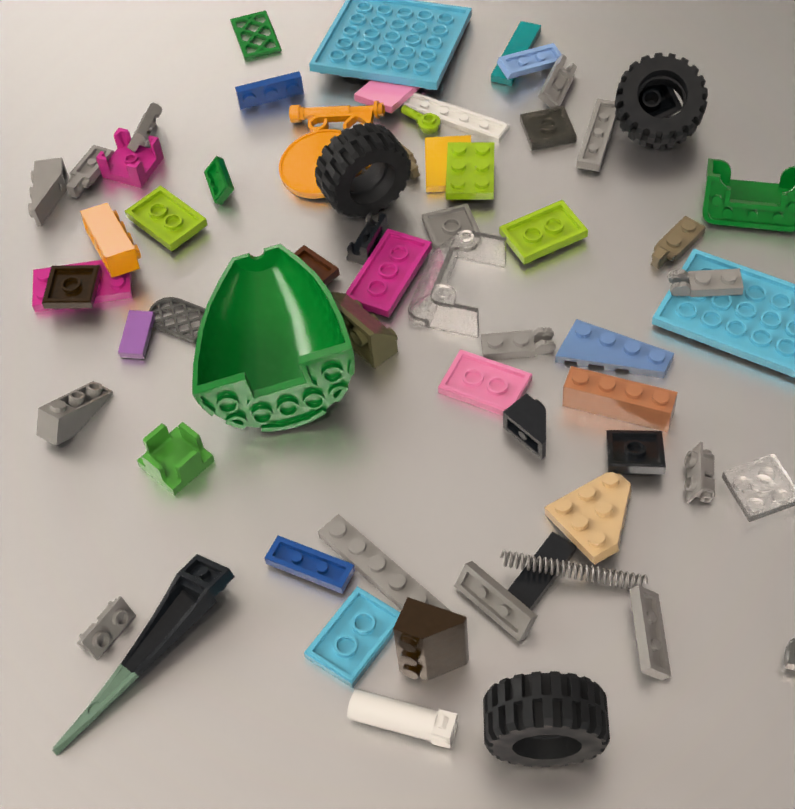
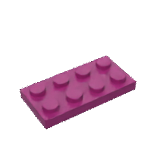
M387 229L346 291V294L353 300H358L365 310L389 318L432 250V242Z
M102 260L69 264L100 265L102 272L94 304L133 298L132 271L111 278ZM51 267L33 270L32 307L35 312L55 310L44 309L42 305Z

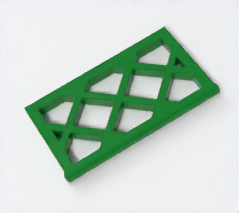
M267 11L230 19L245 61L282 51ZM258 18H265V21L263 23L255 21ZM238 23H246L242 28L237 27ZM251 25L259 27L256 32L247 29ZM267 29L270 31V35L266 36L261 34V32ZM245 34L251 37L248 41H244L241 36ZM256 38L265 40L261 45L253 43ZM271 42L276 47L267 48L266 46ZM249 47L255 49L256 51L247 54L246 50Z

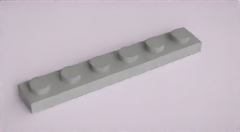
M339 514L318 531L321 540L346 562L354 564L355 570L401 610L407 597L451 611Z

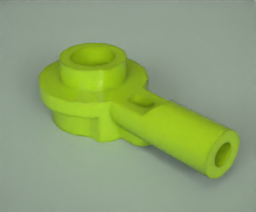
M406 105L402 106L401 113L415 120L418 123V128L423 133L433 134L438 131L441 121L437 115L432 113L423 115Z

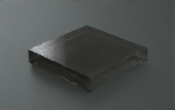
M564 106L520 114V122L532 151L577 141V135Z

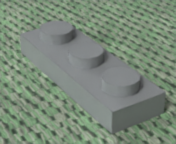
M473 561L465 564L454 587L516 640L526 639L538 615Z
M638 585L630 589L635 624V637L639 652V665L642 673L659 680H664L671 677L659 594Z

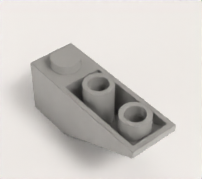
M62 158L34 161V171H31L33 187L29 189L32 203L28 204L30 217H34L37 226H42L67 191L68 173Z
M92 381L39 407L36 435L56 446L73 438L113 395V391L102 386L100 383Z

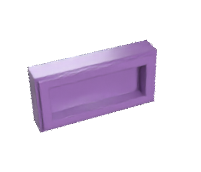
M129 310L118 350L120 357L145 359L155 320L153 311Z

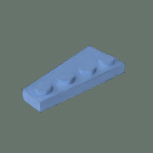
M576 319L555 355V362L563 364L565 361L577 362V366L588 367L589 364L604 366V370L609 371L625 369L630 374L664 379L673 361L674 353Z

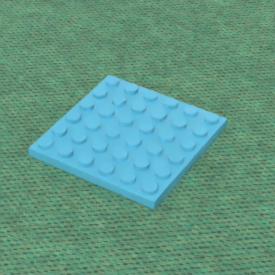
M346 0L310 61V71L437 90L472 16V8L416 0Z

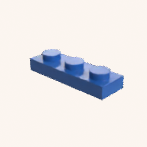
M299 71L235 87L240 110L304 94L302 77Z
M279 535L264 558L267 565L343 594L355 572L354 564Z

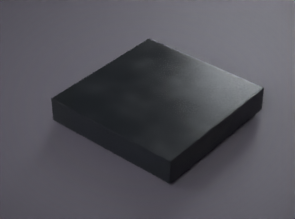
M606 430L608 473L665 475L666 464L662 431Z

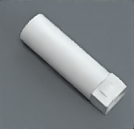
M357 688L351 696L347 715L350 720L430 741L434 745L451 749L458 727V716L456 713L442 709L427 708Z

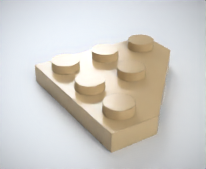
M606 472L545 506V515L595 565L619 551L621 532L624 529L628 500H630L632 492L631 483L621 474Z

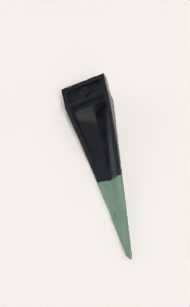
M196 554L176 574L153 616L121 664L89 706L53 747L52 751L56 755L61 753L217 602L215 596L223 591L227 584L235 577L229 568Z

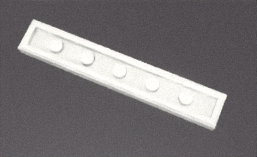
M414 93L398 108L401 110L402 106L406 105L423 115L426 113L435 114L440 118L443 125L498 144L510 130V124L418 93Z

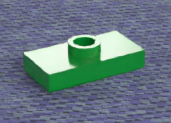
M216 156L206 168L204 174L214 202L222 205L233 192L234 186L224 159Z

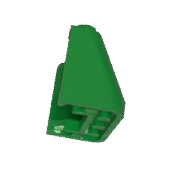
M708 158L703 201V217L708 223L786 232L795 231V166L788 167L782 172L779 184L730 179L731 167L726 161Z

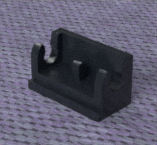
M371 212L367 214L364 229L356 242H350L347 247V261L361 265L365 264L388 229L387 214L380 213L378 222L372 219Z

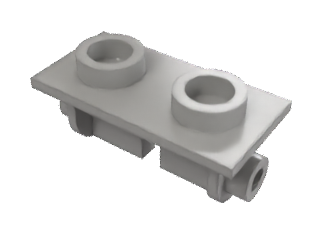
M700 442L692 451H689L685 457L684 465L687 467V478L684 488L687 491V503H690L695 497L701 498V501L704 503H709L715 497V479L710 478L714 475L715 457L710 450H703V442Z
M121 596L113 602L109 601L108 606L97 617V623H92L83 634L78 636L80 640L77 642V645L84 651L88 650L98 660L133 620L136 614Z

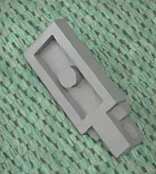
M96 145L89 149L70 172L71 177L66 185L69 196L78 198L84 192V188L88 189L99 177L101 172L96 157L100 151H104L108 161L114 154V150Z

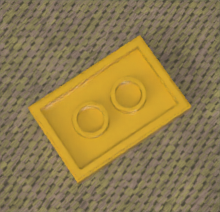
M471 135L425 138L426 192H446L448 142H471Z

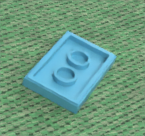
M357 586L306 649L304 656L351 688H354L394 636L393 628L400 612Z

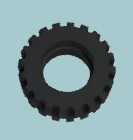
M655 53L654 58L646 55L641 57L640 63L637 61L632 63L629 71H625L621 77L615 98L616 119L620 121L622 131L629 132L628 138L632 141L637 138L640 140L639 145L646 147L648 143L653 145L652 149H660V145H665L666 149L671 148L675 142L681 144L686 141L687 136H692L697 126L701 123L707 107L708 89L704 87L706 81L703 75H697L699 69L695 65L690 67L688 65L689 60L684 57L679 60L675 58L676 54L669 53L668 57L663 56V53ZM665 85L674 89L680 95L683 106L681 111L672 117H653L640 106L638 101L639 94L647 87Z
M365 123L364 126L356 124L351 129L346 128L342 130L339 136H334L330 139L331 143L328 146H324L322 156L318 157L316 163L318 166L315 168L316 183L331 206L341 215L363 218L369 212L372 215L377 214L380 209L389 207V203L393 200L396 201L399 193L404 191L407 186L406 181L409 180L411 172L409 154L393 133L386 129L385 126L375 125L374 123ZM371 165L363 174L355 177L362 169Z
M539 671L527 675L522 673L514 675L510 679L504 678L500 680L499 684H493L483 698L484 744L488 751L501 761L506 760L514 765L523 764L526 767H562L572 763L579 764L583 763L586 759L596 758L597 754H602L610 741L606 694L599 684L592 682L590 678L585 676L578 677L577 674L573 673L561 674L557 671H550V673H541Z

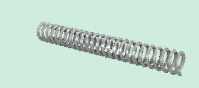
M505 549L500 558L504 556V567L507 566L509 556L510 568L513 567L515 560V568L518 569L521 560V570H524L527 561V571H530L533 561V572L536 571L539 562V573L542 572L545 562V575L548 573L551 563L550 574L552 576L557 563V577L562 566L563 578L568 567V578H571L574 568V579H577L580 568V581L583 579L586 569L585 581L587 582L592 569V583L598 570V584L600 583L603 571L604 585L606 584L608 574H610V586L612 585L614 574L615 587L618 586L620 575L621 588L624 587L626 576L627 589L630 587L632 576V588L636 587L638 577L640 586H642L644 578L645 583L648 584L646 575L641 577L640 574L635 575L634 572L629 574L628 571L624 573L621 570L618 573L616 569L612 572L610 568L606 571L605 567L600 570L599 566L594 569L593 565L588 567L587 564L583 566L580 563L577 566L575 562L571 565L570 561L565 564L564 560L559 564L558 559L553 562L552 558L547 560L546 557L542 559L538 556L536 559L535 555H532L530 558L529 554L525 555L524 558L523 553L518 557L517 552L512 554L510 550L507 553Z

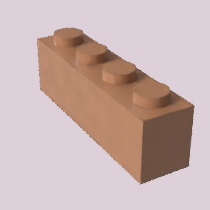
M571 366L563 386L562 406L668 432L675 412L678 392Z

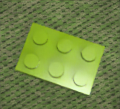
M448 142L446 200H494V142Z
M161 185L125 210L126 217L171 252L208 225L205 217Z
M560 200L500 226L499 234L521 262L527 264L588 237V229L567 204Z

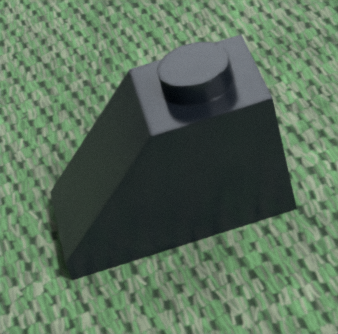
M526 393L503 411V428L542 460L546 457V409L539 400H534Z

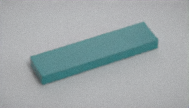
M520 21L502 56L532 49L541 32V25ZM498 64L491 74L492 82L512 86L516 79L507 80Z

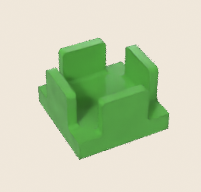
M184 422L180 423L170 433L167 426L163 423L155 428L143 439L146 453L137 460L139 467L174 496L215 461L213 455L203 447L199 434Z

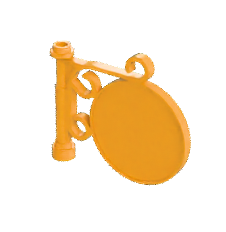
M375 100L374 105L369 106L347 105L305 108L301 105H291L289 108L291 123H302V121L307 119L308 128L311 133L298 138L284 151L279 163V174L284 186L291 193L302 198H326L316 183L315 168L318 167L316 163L318 157L322 156L324 146H328L331 143L330 139L341 134V130L329 129L328 122H344L343 129H349L356 122H361L360 124L362 125L373 123L374 117L375 119H380L381 116L385 115L384 103ZM318 123H323L319 127H314Z

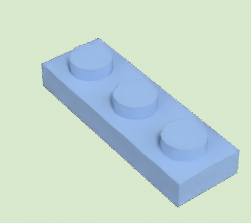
M551 43L501 56L497 64L508 80L552 68L562 54L556 45Z

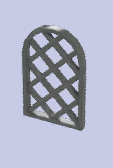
M175 297L162 298L151 306L149 311H153L154 314L159 313L160 315L159 319L154 320L153 327L195 344L197 342L198 332L195 336L193 332L198 331L199 327L192 328L191 323L200 321L201 324L203 318L201 312L204 313L206 308ZM169 302L170 306L161 308L160 305ZM183 306L184 311L175 314L174 308ZM172 311V315L163 317L162 312ZM198 312L199 317L189 319L188 314ZM185 315L186 321L178 323L176 317ZM174 319L175 324L165 326L164 321ZM188 324L189 329L180 332L179 326Z

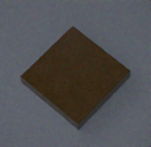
M100 265L51 266L42 300L44 309L93 308L102 272Z

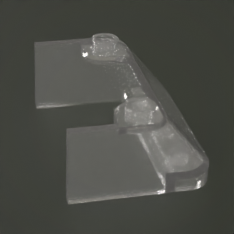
M463 230L432 251L408 306V318L412 324L478 339L479 309L456 304V291L447 283L457 259L505 268L506 237Z

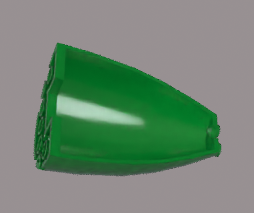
M282 244L263 248V254L257 257L246 253L233 257L230 260L207 303L198 329L193 362L192 395L209 415L213 416L215 414L226 420L227 425L243 430L246 427L261 428V432L281 431L299 427L316 420L327 413L326 409L334 402H339L344 397L355 371L352 344L343 317L330 290L315 271Z

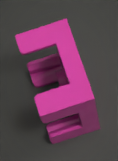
M118 128L114 133L117 146L114 154L108 161L104 151H100L96 157L102 178L143 188L164 159L159 138L149 136L148 140L151 148L139 145L134 152L127 148L131 140L129 131Z

